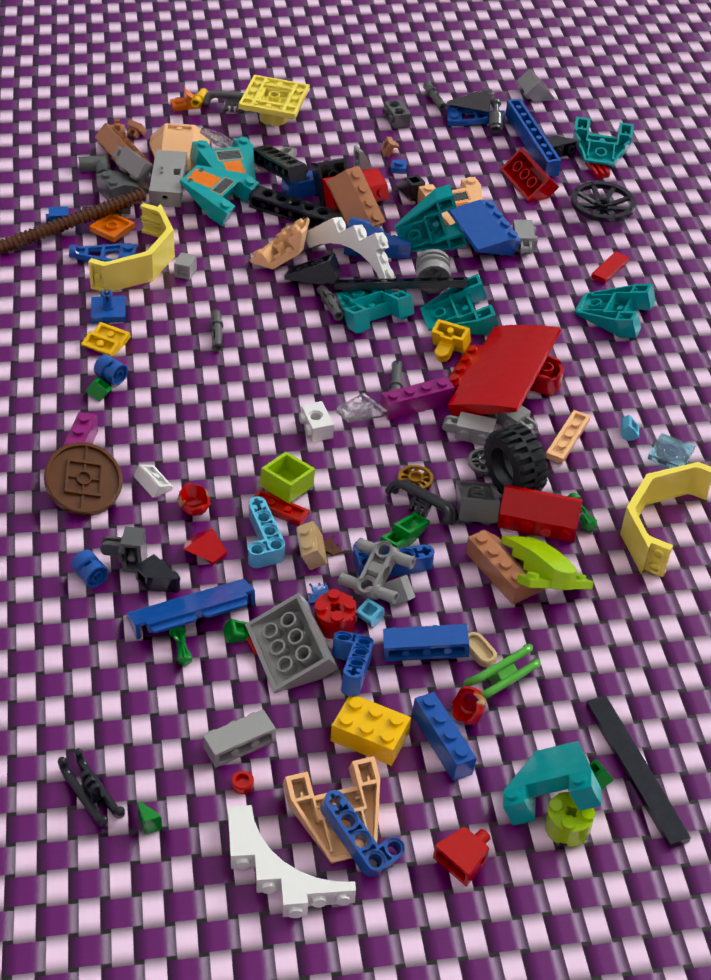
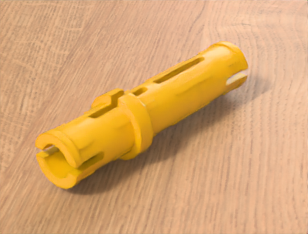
M206 88L200 89L192 97L190 102L192 107L197 108L204 102V96L208 91Z

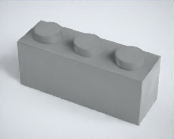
M263 709L258 712H252L237 721H231L227 725L213 729L203 735L204 750L215 768L276 742V728Z

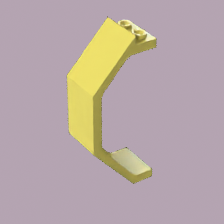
M142 203L140 209H142L141 222H143L142 233L158 237L155 243L146 252L108 262L91 258L88 261L91 289L100 292L106 290V293H108V290L116 291L152 282L175 257L174 229L161 204L157 207Z
M695 462L646 474L626 508L620 532L641 575L646 570L663 577L666 573V567L673 545L656 539L646 532L639 518L646 505L686 494L706 500L711 488L710 466Z

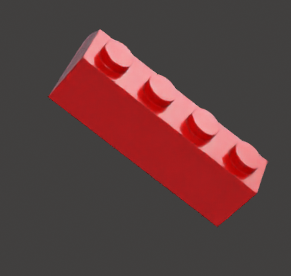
M522 148L500 169L529 202L548 199L559 188L539 164Z
M379 169L362 170L376 202L389 199L388 185ZM334 176L322 178L326 207L339 210L326 183L327 180Z
M505 484L497 527L574 543L583 499Z

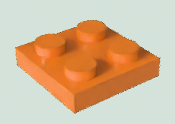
M110 213V215L106 214L105 217H101L91 224L89 229L90 232L115 243L135 228V222L115 213Z

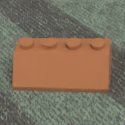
M105 123L96 134L95 138L99 141L98 144L105 149L104 151L112 156L111 159L113 161L117 160L112 153L116 151V146L118 145L121 148L127 147L151 163L126 135L109 124Z
M360 166L346 169L327 180L326 183L347 227L350 217L366 220L371 223L370 225L378 229L386 222Z
M483 530L468 537L466 554L512 605L545 590V588H528L517 582L518 574H527L528 571L523 570V562L511 556L512 551L506 545L501 544V539L498 536Z

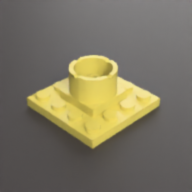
M254 75L238 104V109L258 112L262 123L280 126L285 124L288 119H296L310 90V85Z

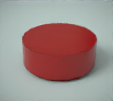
M248 771L234 773L231 778L233 791L238 794L251 792L254 787L253 775Z

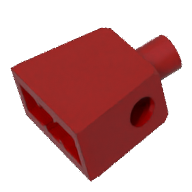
M463 827L435 845L433 858L467 887L487 860L489 847L486 843L491 839L490 835L484 829H480L476 834H473L469 829Z

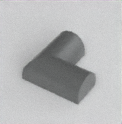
M107 155L78 157L80 172L95 171L96 174H99L103 171L111 170Z

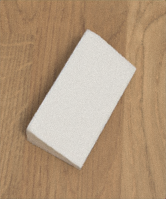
M138 465L134 477L153 498L173 489V486L154 465Z

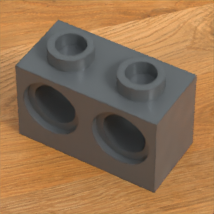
M401 99L384 102L383 115L394 129L410 126L411 113Z

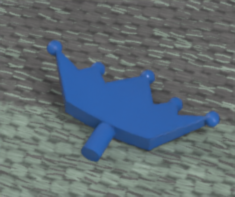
M324 582V585L318 583V586L310 583L309 586H311L313 594L308 593L310 600L307 602L315 604L321 595L329 591L327 582Z

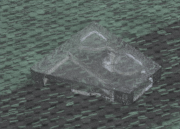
M364 392L337 407L336 412L348 423L387 416V410Z

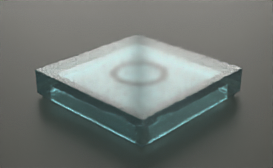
M661 433L650 451L648 459L670 468L687 465L696 446Z

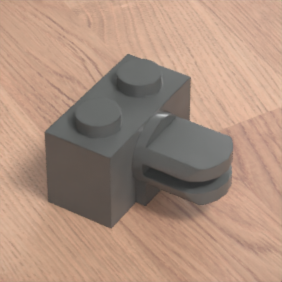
M125 526L122 537L105 536L100 551L103 555L118 557L119 563H122L123 572L135 573V565L147 559L148 556L145 528Z

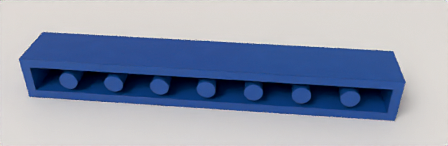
M521 99L507 100L505 115L532 158L550 177L559 176L561 159Z

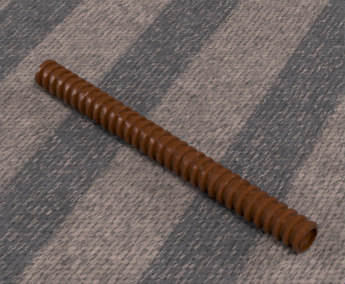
M142 188L134 190V192L126 193L125 196H117L116 199L112 198L107 200V202H102V204H95L93 207L90 206L89 209L85 208L84 211H76L75 214L71 213L70 216L66 215V217L63 216L61 219L57 218L56 221L52 220V222L49 221L47 224L43 223V226L38 225V227L35 226L33 229L30 228L29 231L24 230V233L19 232V234L16 233L14 236L11 235L10 238L0 239V254L2 255L3 252L8 253V250H16L18 247L21 248L22 245L26 246L27 243H35L37 240L40 241L41 238L45 239L46 236H54L55 233L59 234L60 231L64 232L65 229L69 230V228L72 229L74 226L78 227V225H83V223L86 224L88 221L91 222L92 219H100L101 216L105 217L106 214H113L115 211L118 212L119 209L124 210L128 206L132 207L133 204L137 205V203L140 204L142 201L145 202L147 199L146 194Z

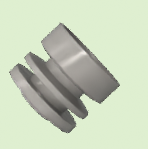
M429 249L419 254L416 259V278L451 277L448 255L439 249ZM447 288L420 289L427 293L436 294L439 292H443Z

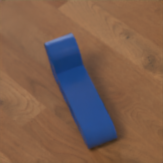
M356 541L353 545V563L357 575L360 577L371 554L356 550ZM417 545L399 548L400 552L415 556V565L412 569H409L408 567L395 564L388 577L430 570L433 567L435 551L430 545ZM389 551L384 552L382 555H387Z
M339 631L334 634L332 655L335 658L347 660L341 684V692L347 696H357L361 692L372 657L374 640L369 636Z
M331 790L325 795L321 802L320 810L365 876L375 877L394 865L405 852V844L400 838L391 837L378 845L342 792ZM341 820H347L351 827H345ZM355 839L361 840L364 843V847L357 846ZM387 847L394 848L397 855L390 854ZM369 859L375 860L378 867H372L369 864Z

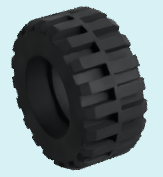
M513 424L493 431L485 440V465L488 468L489 477H491L492 483L497 487L499 493H504L505 484L542 491L547 484V477L549 475L547 471L548 462H546V454L542 449L543 446L537 440L538 437L532 433V430L524 425Z

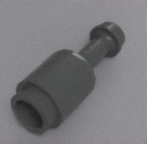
M494 98L491 102L493 112L489 114V130L493 134H498L503 129V114L499 111L501 106L500 99Z

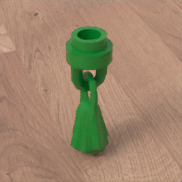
M571 493L568 495V497L582 499L581 496L576 493ZM581 505L580 512L582 510L584 514L579 515L582 530L592 531L597 526V520Z
M185 625L169 629L170 636L177 641L178 661L182 666L192 663L193 659L185 643Z

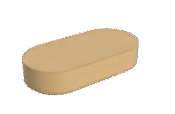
M468 633L469 654L482 667L494 665L497 660L496 650L480 633Z

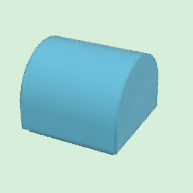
M631 415L621 419V436L628 441L639 438V425Z
M367 598L356 610V616L370 626L375 627L382 620L385 611L382 606Z

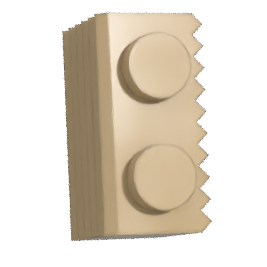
M311 521L298 526L296 529L301 557L310 570L326 565L328 561L323 535L315 522Z

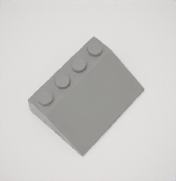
M299 593L245 624L274 693L320 680L339 669L309 603Z

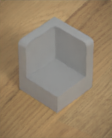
M180 253L174 263L175 277L190 280L197 270V256Z
M407 574L390 580L383 586L399 593L397 602L394 605L390 603V606H395L415 598Z

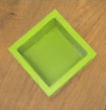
M285 452L261 468L260 486L285 502L291 503L313 487L315 468Z

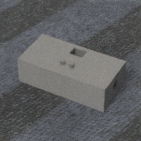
M156 150L149 187L150 205L159 206L161 204L162 206L181 207L184 187L180 180L187 172V152Z

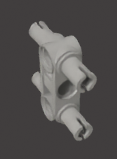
M359 538L356 543V550L371 555L360 577L357 578L342 572L339 576L338 584L353 589L356 594L361 595L365 600L367 598L371 600L381 599L394 605L398 600L399 593L383 586L395 564L412 569L416 561L415 556L400 552L397 547L392 546L388 541L373 543ZM389 551L387 555H382L384 552ZM372 586L371 589L365 590L366 587Z

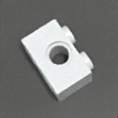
M319 401L301 405L299 420L301 424H304L305 433L307 436H310L311 441L317 442L333 438L334 424L323 402Z

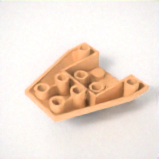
M165 123L151 135L149 146L154 159L156 150L187 152L186 173H189L196 166L190 158L192 142L204 140L210 145V138L196 125Z
M308 217L304 220L300 218L292 226L288 225L276 235L275 239L264 248H260L253 253L254 256L250 259V262L274 269L299 255L304 249L310 219Z

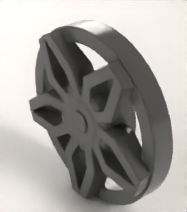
M484 448L473 450L468 457L469 467L480 476L489 475L488 468L485 465Z

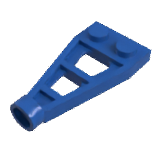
M454 105L447 106V126L489 124V114L493 111L487 112ZM499 110V111L503 114V122H504V120H505V110ZM462 114H472L474 118L463 119Z
M118 243L82 247L70 245L69 258H76L87 262L93 258L108 262L116 259L105 257V253L119 252L117 259L137 254V244ZM101 252L100 257L89 255V253Z

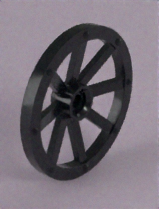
M591 181L583 183L573 190L571 204L576 212L588 219L599 222H618L629 218L634 213L636 199L629 190L620 185L605 181ZM592 189V192L596 200L592 199L583 192ZM598 189H607L609 192L606 197H600ZM614 192L624 196L614 201L610 200ZM579 196L589 203L578 202L577 197ZM627 201L630 205L629 207L616 206ZM612 211H618L622 213L614 214Z

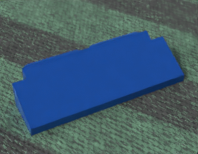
M241 579L127 612V618L136 638L141 639L140 626L143 625L146 626L149 633H159L193 623L197 618H210L246 607L248 600L251 605H255V589L245 579Z

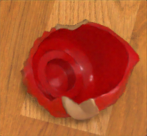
M188 482L179 491L178 505L187 515L201 516L211 504L207 490L201 485Z
M464 686L458 691L456 697L450 703L455 720L467 726L478 723L484 713L486 700L479 689Z

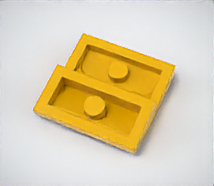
M100 322L94 332L89 331L81 345L112 357L128 342L131 335L130 332Z

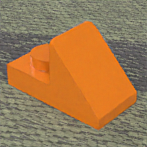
M184 88V98L176 97L175 99H170L173 111L199 109L201 105L197 108L191 106L192 103L190 102L194 95L186 88Z

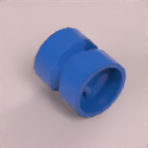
M104 354L96 360L94 373L117 386L126 379L128 367L111 356Z
M91 550L79 552L71 561V568L90 588L101 585L108 577L109 571L107 567Z

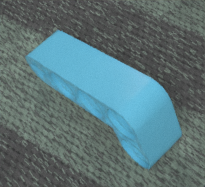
M259 496L252 497L249 500V519L259 541L252 542L248 546V564L253 568H262L281 563L285 558V541L266 500Z

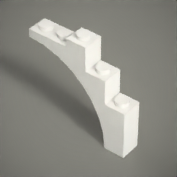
M342 217L331 218L307 231L306 241L309 248L320 247L328 243L341 244L361 254L373 267L379 279L394 278V272L390 268L388 256L384 251L389 248L384 232L374 233L367 237V232L363 225H353L346 229V224Z
M251 805L228 807L231 869L246 870L255 867L257 893L271 894L275 891H281L283 917L300 918L308 915V906L320 908L325 905L338 904L345 906L355 903V882L316 878L295 869L279 858L261 837L254 821Z

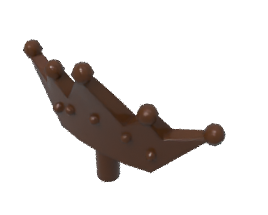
M334 535L324 541L327 554L335 556L345 553V551L338 549L339 544L333 545Z

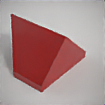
M213 528L198 532L184 544V550L204 558L212 565L227 555L226 549Z

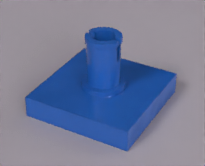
M106 290L101 293L102 296L91 297V323L126 322L125 296H112L111 290H108L107 296Z

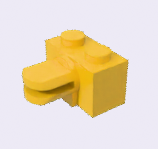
M438 319L431 331L433 345L437 346L434 350L435 358L440 362H447L453 351L464 354L471 342L470 328Z

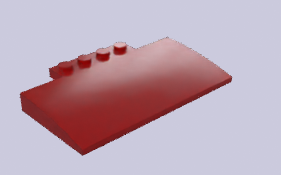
M543 325L494 326L483 345L468 346L448 378L455 387L454 391H456L448 403L451 415L460 416L461 412L475 415L518 412L561 332L560 327Z

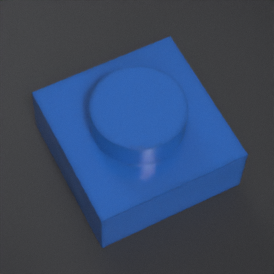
M401 159L392 160L391 173L406 174L407 161Z

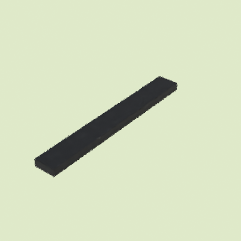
M468 277L337 279L334 283V290L463 288L468 285Z
M607 696L588 700L586 707L668 848L690 842L691 837Z

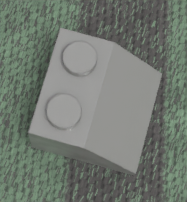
M528 69L517 80L520 84L518 87L524 92L523 95L528 100L541 102L555 99L546 84L531 69Z

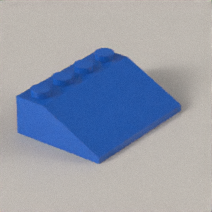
M477 200L447 211L476 252L513 256L522 242L517 232L513 230L510 223L504 218L503 213L495 206L496 204L491 200Z

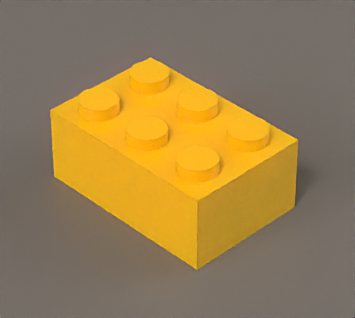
M349 696L332 724L331 741L368 757L374 756L375 760L392 766L409 735L411 717L362 697Z

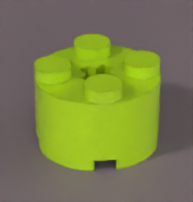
M569 792L555 795L549 802L545 818V831L554 842L567 844L568 847L583 844L591 832L595 818L594 808L579 811Z

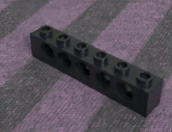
M269 144L253 148L255 164L289 183L307 179L308 168L305 163Z
M260 185L249 194L250 208L292 222L300 218L304 220L308 217L310 219L308 227L314 228L331 218L341 217V212Z

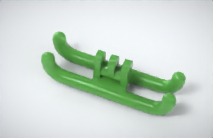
M524 644L521 649L477 675L466 678L464 685L473 686L487 678L491 682L499 681L481 691L484 699H487L539 668L541 661L539 659H532L528 665L517 670L514 662L533 651L532 644Z

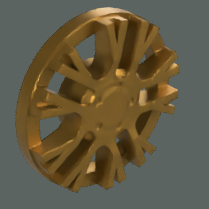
M408 465L399 471L398 480H408L427 490L432 487L433 474L424 466Z

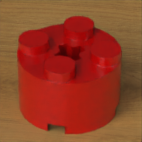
M548 355L530 391L553 396L561 388L564 365L560 364L561 361L558 358Z
M330 589L315 602L314 616L325 638L333 639L334 634L339 631L352 633L355 628L356 601L337 589Z

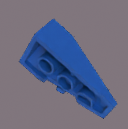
M350 217L348 228L353 225H363L367 232V237L374 233L384 232V229H378L370 225L371 223L366 220ZM384 232L389 246L384 251L388 258H410L412 243L396 235ZM344 246L345 255L364 258L358 252Z

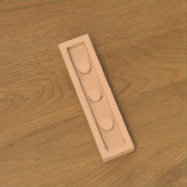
M573 410L547 450L545 458L563 464L588 425L591 416Z

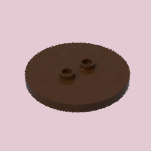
M76 442L59 448L50 457L44 472V484L49 497L58 507L74 515L92 516L106 511L116 502L122 489L123 477L119 464L108 451L91 443Z

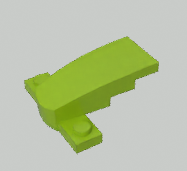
M502 536L501 544L513 548L511 556L524 561L523 570L528 571L527 574H518V583L528 588L592 590L594 582L586 579V575L577 573L574 565L555 548L534 537Z

